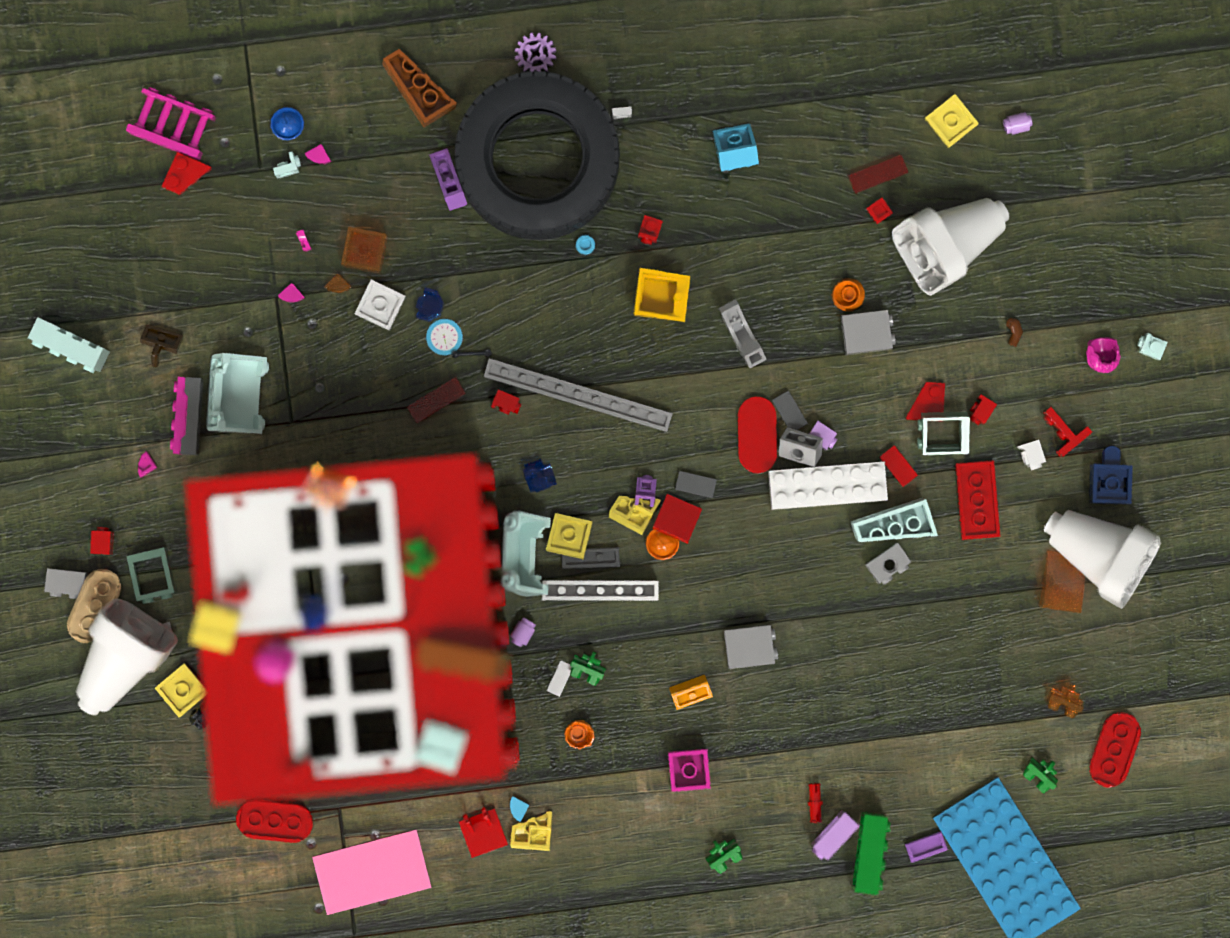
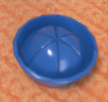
M281 108L271 118L272 132L282 140L295 139L301 134L304 127L302 115L294 108Z

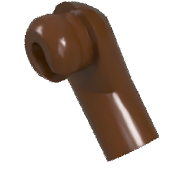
M1009 318L1006 326L1011 329L1012 335L1008 344L1017 347L1023 330L1018 319Z

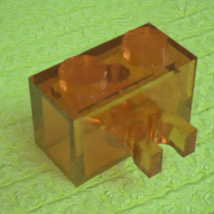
M315 465L309 476L304 493L316 498L313 506L317 507L320 501H325L326 506L324 510L328 511L331 504L342 508L353 480Z

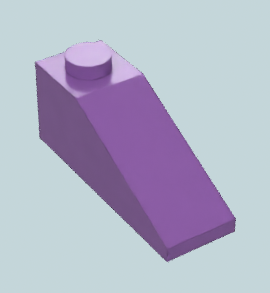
M448 149L430 154L449 211L467 205Z

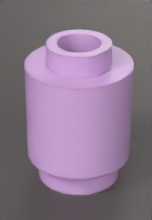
M1026 112L1007 116V119H1003L1006 134L1011 133V135L1029 131L1030 126H1033L1031 116L1027 115Z
M523 617L521 621L517 622L510 635L513 638L511 642L519 647L523 644L526 646L535 631L536 624Z

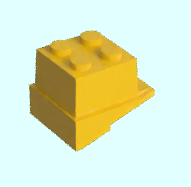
M640 268L634 316L685 322L690 276Z

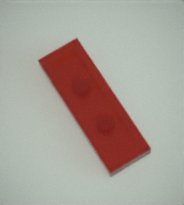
M902 155L851 174L848 178L854 193L857 194L909 172Z
M455 377L410 404L407 408L416 423H419L466 393Z

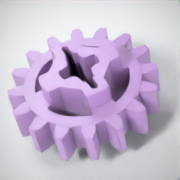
M530 33L529 39L524 36V42H518L520 48L515 49V52L519 54L515 56L516 60H520L518 66H524V72H527L528 69L530 72H541V70L548 72L547 66L553 67L551 60H556V56L552 55V53L556 52V48H551L553 42H547V36L542 39L540 33L537 34V37ZM538 42L536 45H529L530 43ZM545 47L548 50V57H546V55L543 54V50ZM539 50V57L535 56L532 58V52L535 53ZM523 51L528 54L526 62L523 58ZM537 63H541V64H542V65H540V66H534V64H537Z

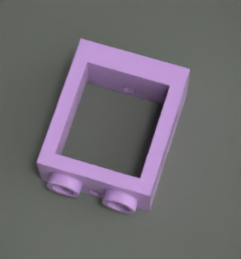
M841 810L811 843L814 847L812 849L813 853L821 860L823 858L828 860L859 825Z

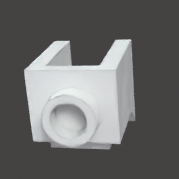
M1039 440L1016 447L1023 451L1021 456L1024 465L1030 467L1031 470L1042 467L1041 463L1046 462Z

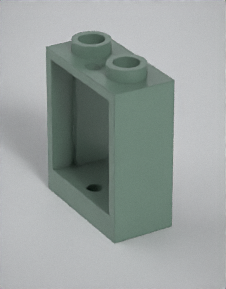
M967 411L921 413V419H918L917 423L918 431H921V437L917 439L918 449H921L922 454H969L970 417ZM959 420V444L927 445V421Z
M164 547L126 556L136 601H142L143 604L154 602L153 598L161 596V600L173 597V593H177L167 548ZM161 557L168 589L142 595L135 563Z

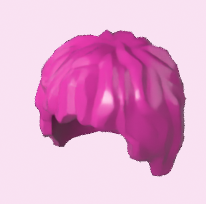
M1110 337L1089 340L1086 355L1090 368L1100 373H1109L1116 369L1121 358L1117 340Z
M273 641L269 642L256 658L257 671L263 679L271 683L280 682L287 678L293 670L295 663L294 652L283 644Z

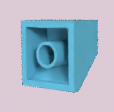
M750 124L713 130L721 171L759 164L757 145Z

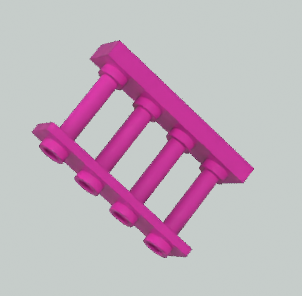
M151 87L148 90L142 88L141 92L147 96L137 123L134 125L128 123L126 131L131 135L200 160L203 153L198 150V143L207 120L215 121L216 119L212 115L213 111L203 107L199 110L194 108L195 104L184 101V103L178 102L176 97L166 94V97L159 94L160 91ZM154 99L165 102L155 130L153 129L150 132L145 130L146 127L144 125ZM173 105L183 109L173 136H170V139L163 137L162 131ZM191 112L201 117L191 143L184 145L181 144L180 137Z

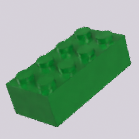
M861 811L852 882L854 892L878 895L879 891H882L883 879H881V871H885L886 865L883 853L887 852L888 840L885 837L886 832H890L891 821L884 814Z

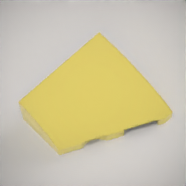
M619 496L610 509L609 518L642 535L661 500L655 499L654 507H650L649 500L639 498V504L635 505V498Z
M548 811L539 817L528 819L524 823L513 825L511 848L550 851L552 811Z

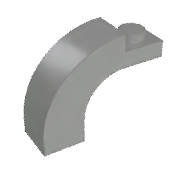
M736 299L720 307L719 310L724 324L748 367L752 368L767 360L760 344L750 330Z

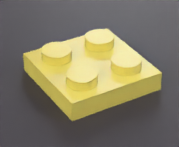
M955 94L925 117L927 123L948 148L979 124Z
M555 513L546 551L584 559L593 522Z
M201 603L190 642L231 652L241 613Z
M186 663L155 687L156 691L179 718L204 698L203 684Z

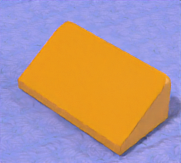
M705 675L669 688L677 710L713 697Z

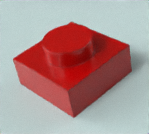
M883 198L866 208L876 225L893 214Z

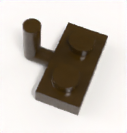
M146 324L140 338V343L154 347L151 353L152 367L159 366L161 349L177 354L183 340V335Z

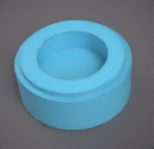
M588 235L580 236L576 241V249L579 253L588 255L594 251L595 242Z

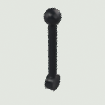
M489 349L481 352H452L453 358L476 355L490 357L492 355Z

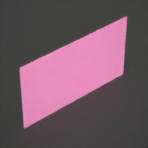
M417 830L312 857L327 915L431 888Z

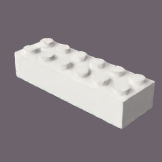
M885 462L768 471L771 510L888 500Z

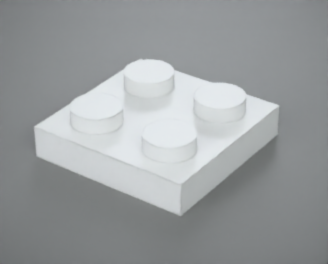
M371 280L356 309L355 315L390 331L406 296Z

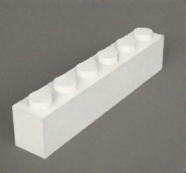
M542 581V584L548 585V595H542V600H658V581Z

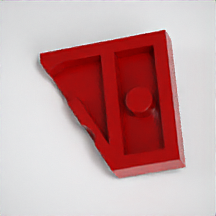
M177 152L162 187L181 195L189 186L195 184L200 177L211 171V167Z
M925 382L907 414L906 420L921 419V413L944 412L945 383Z

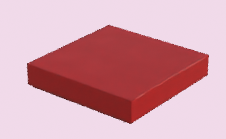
M667 494L652 529L688 544L702 509Z

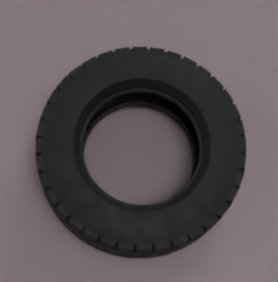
M535 71L515 74L488 87L473 101L465 113L455 142L456 172L463 192L471 206L487 223L496 229L523 239H554L568 235L586 225L607 203L615 187L619 171L620 150L618 135L607 109L589 89L568 77L550 72ZM533 114L553 116L566 123L577 135L583 150L581 168L575 180L561 193L543 199H530L513 193L499 180L493 167L494 147L502 131L513 121Z

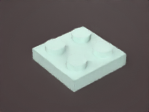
M428 721L415 761L455 773L467 734Z

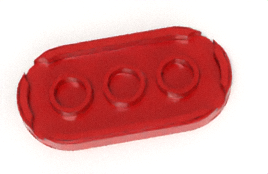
M763 397L747 399L742 403L738 411L739 461L746 470L752 473L768 471L774 465L777 458L776 410L773 404Z
M1117 712L1107 717L1102 725L1090 760L1089 771L1092 779L1103 787H1115L1121 784L1128 775L1141 737L1139 723L1132 715Z
M265 800L248 801L238 810L236 825L243 835L251 839L297 843L307 838L311 833L313 817L310 811L300 804Z

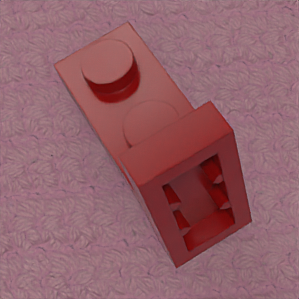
M1052 407L1047 408L1043 412L1045 415L1043 418L1049 426L1053 425L1057 429L1056 434L1062 441H1067L1056 451L1060 458L1064 457L1092 433L1087 426L1075 435Z

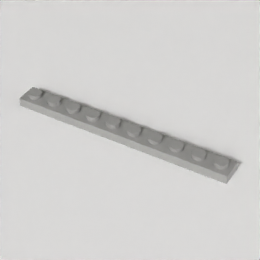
M490 358L484 373V377L664 432H667L673 414Z

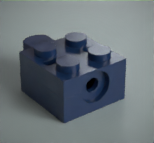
M1115 446L1104 448L1102 451V464L1090 465L1089 503L1131 504L1133 466L1121 465V451Z

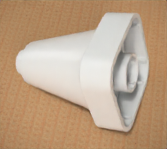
M988 198L938 212L931 208H925L895 227L892 231V238L918 286L926 294L933 295L966 275L967 266L1005 231V222L1009 220V213L1001 201L993 202Z
M1067 510L1064 515L1055 511L1044 528V532L1051 535L1049 543L1099 588V594L1103 599L1121 609L1124 608L1133 595L1161 545L1158 535L1140 525H1137L1134 529H1129Z
M113 599L100 610L89 628V633L94 639L76 690L80 698L78 706L91 715H98L100 711H109L148 672H154L166 661L178 642L175 633L125 600Z

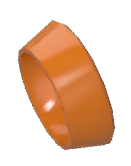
M852 278L840 280L832 291L834 304L843 311L858 309L865 298L863 286Z
M653 529L647 536V551L656 559H670L679 549V540Z

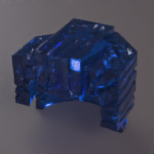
M425 287L423 297L420 296L416 304V308L419 310L416 314L417 319L430 322L441 316L444 302L437 290Z
M541 459L524 464L525 469L522 470L530 492L535 491L538 493L557 485L550 464L544 465Z
M305 598L306 608L301 610V621H304L302 631L319 632L328 624L330 610L321 599Z

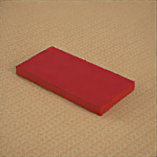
M994 460L956 463L961 540L1001 537Z

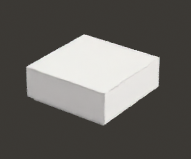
M631 107L612 108V115L614 119L628 118L632 116Z

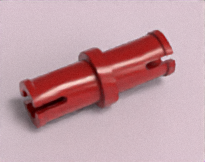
M809 783V801L807 802L810 806V823H817V821L821 823V805H823L820 792L821 783Z

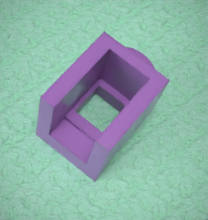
M649 475L637 478L635 505H638L639 498L651 499L650 507H654L657 479H653Z

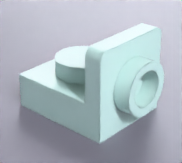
M292 151L289 152L291 163L282 162L273 168L277 179L299 173L298 167L301 166L298 155L295 156Z
M1150 333L1141 336L1137 344L1139 347L1138 352L1156 360H1161L1168 342L1153 337Z

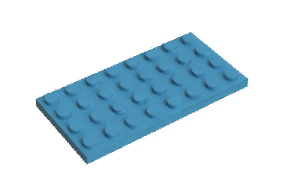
M998 777L933 817V820L1008 938H1035L1081 909Z

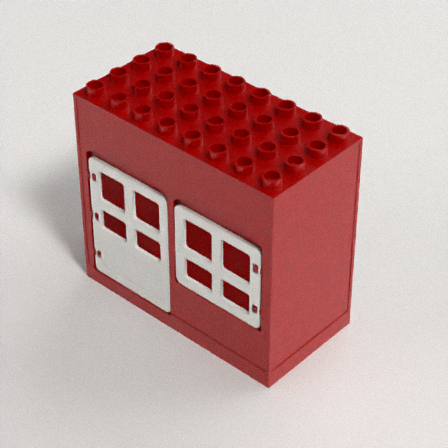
M476 455L186 481L197 615L201 603L241 613L231 652L200 645L213 805L505 778L509 769L516 767L518 760H520L518 737L508 738L507 728L512 727L516 722L515 700L504 699L503 690L504 687H508L513 683L511 660H508L505 679L492 678V682L482 681L480 676L473 675V678L462 677L461 672L454 671V675L441 673L442 669L435 668V671L425 670L423 665L416 664L421 640L468 647L473 650L490 651L494 654H500V647L509 645L507 621L497 622L496 607L506 606V598L503 584L494 583L493 568H502L501 545L490 543L489 530L499 529L497 506L486 501V492L496 491L494 468L488 465V463H483ZM378 499L380 504L382 544L338 548L334 504L336 502ZM316 504L319 506L322 549L319 551L293 553L290 547L287 509L292 506ZM418 539L425 540L424 556H426L428 548L433 549L432 557H438V561H432L431 569H425L426 561H423L422 576H415V574L404 572L405 561L416 562L417 555L406 553V543L418 541ZM376 559L384 560L388 595L387 605L344 609L342 607L339 564ZM323 565L327 610L298 613L295 605L293 568ZM242 583L248 584V588H251L250 599L246 600L245 604L219 600L220 592L225 593L226 589L237 590V595H240ZM272 641L283 644L295 654L294 668L289 676L275 683L263 679L256 667L258 654ZM391 646L395 674V691L351 695L347 650ZM329 651L332 654L335 696L333 698L306 700L303 697L300 656L304 653ZM396 707L398 709L401 751L399 753L357 756L354 746L352 711ZM335 712L338 720L340 757L312 760L318 776L293 786L292 782L288 783L284 772L292 769L291 764L301 760L303 764L306 763L305 759L309 757L306 715ZM428 721L467 734L455 773L415 761Z

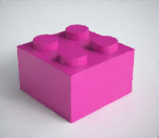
M706 748L668 752L672 792L710 788Z

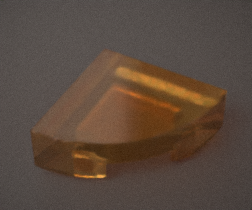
M339 274L324 286L327 290L334 293H343L352 288Z

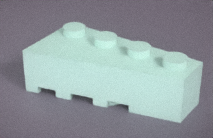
M38 317L28 336L29 339L33 340L32 345L41 349L43 346L50 348L49 353L58 357L62 354L67 357L66 361L75 365L79 362L84 365L83 369L92 373L95 370L101 372L110 351Z
M923 497L850 521L858 542L938 536L927 500Z

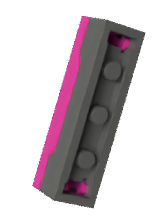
M178 377V381L174 382V392L177 393L176 400L173 401L175 419H172L171 423L174 438H171L170 450H173V454L199 456L204 381L202 378Z

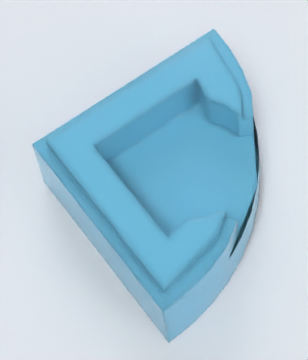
M512 796L510 801L512 815L521 822L529 804Z

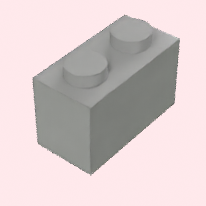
M47 569L44 592H50V596L54 597L69 594V598L77 599L89 573Z

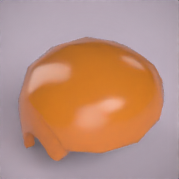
M575 720L569 723L564 732L566 742L576 749L590 747L595 738L593 728L584 720Z

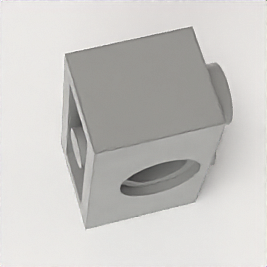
M787 427L780 438L779 456L815 467L822 456L823 438Z
M896 543L866 563L865 566L878 584L881 582L886 584L893 579L892 575L898 571L901 574L909 568L908 564L911 561L899 543ZM888 559L894 563V567L890 571L884 567V562Z

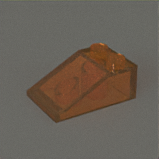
M1047 551L1040 608L1081 613L1085 575L1059 552Z

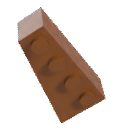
M400 49L383 58L382 65L423 128L456 108L457 102L451 99L440 86L438 87Z
M421 640L416 664L423 665L425 670L435 671V668L442 669L441 673L454 675V671L461 672L462 677L473 678V675L480 676L482 681L492 682V678L505 679L509 655L494 654L490 651L473 650L468 647Z

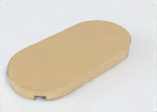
M97 569L86 577L67 621L68 632L75 640L81 643L93 641L94 638L89 633L91 624L105 605L113 599L119 598L121 583L115 573L108 569Z

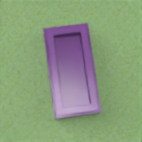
M941 831L905 844L911 863L948 850Z

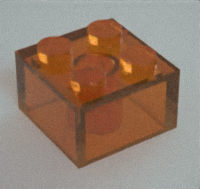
M348 227L341 265L347 268L381 274L388 239L387 234Z

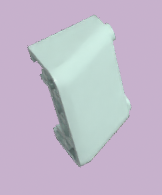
M228 353L214 354L212 356L206 419L208 431L262 434V430L265 428V420L262 419L261 415H258L260 380L269 370L267 357Z
M512 512L506 516L504 521L502 584L505 589L521 596L548 595V585L542 584L540 582L541 576L535 575L536 539L543 538L541 532L545 528H550L551 518L523 512Z

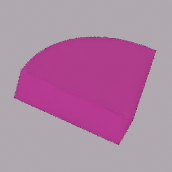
M321 144L305 153L307 158L315 163L326 164L331 162Z
M297 231L296 234L305 252L312 250L305 231Z
M292 283L278 295L280 299L286 302H299L305 298Z
M147 451L141 456L138 463L140 478L158 468Z

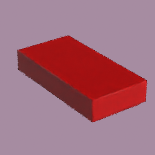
M895 445L879 457L882 462H885L887 469L902 487L918 476Z

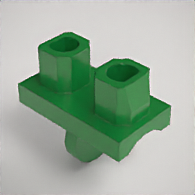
M418 539V541L406 543V553L417 555L416 562L405 561L404 572L415 574V576H422L424 560L426 561L425 569H431L432 561H438V557H432L433 549L427 548L426 556H424L425 540Z
M593 651L591 656L583 654L582 658L574 655L570 665L572 667L570 675L580 678L582 672L589 674L587 682L596 686L599 680L603 678L607 668L600 666L601 660L594 658L596 652Z
M1032 757L1028 761L1023 776L1029 781L1038 776L1041 780L1037 783L1036 787L1042 793H1045L1050 788L1054 790L1057 787L1058 779L1054 777L1057 771L1053 768L1055 762L1051 760L1047 763L1042 759L1039 763Z
M732 839L728 843L724 840L720 844L714 840L713 844L715 847L709 850L711 855L705 859L712 870L715 869L721 874L728 868L724 863L727 859L731 858L734 863H737L743 857L740 847Z

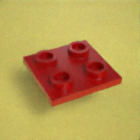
M485 807L481 808L483 813L470 818L465 814L463 815L465 820L459 821L472 858L508 845L495 808L489 811Z

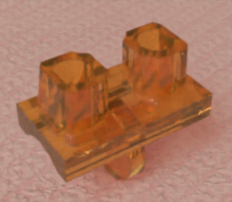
M1071 684L1069 688L1062 686L1060 691L1051 688L1048 702L1049 709L1058 711L1061 704L1067 707L1064 714L1074 719L1078 712L1082 713L1084 709L1083 701L1078 699L1080 694L1074 691L1075 685Z

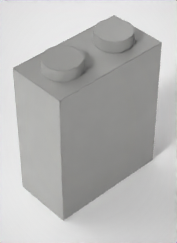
M888 310L841 316L845 355L891 350L893 348L892 345H895V335L890 330V326H893L892 314H888Z
M771 625L724 630L728 669L775 664V659H778L777 648H773L772 640H776L775 629H771Z

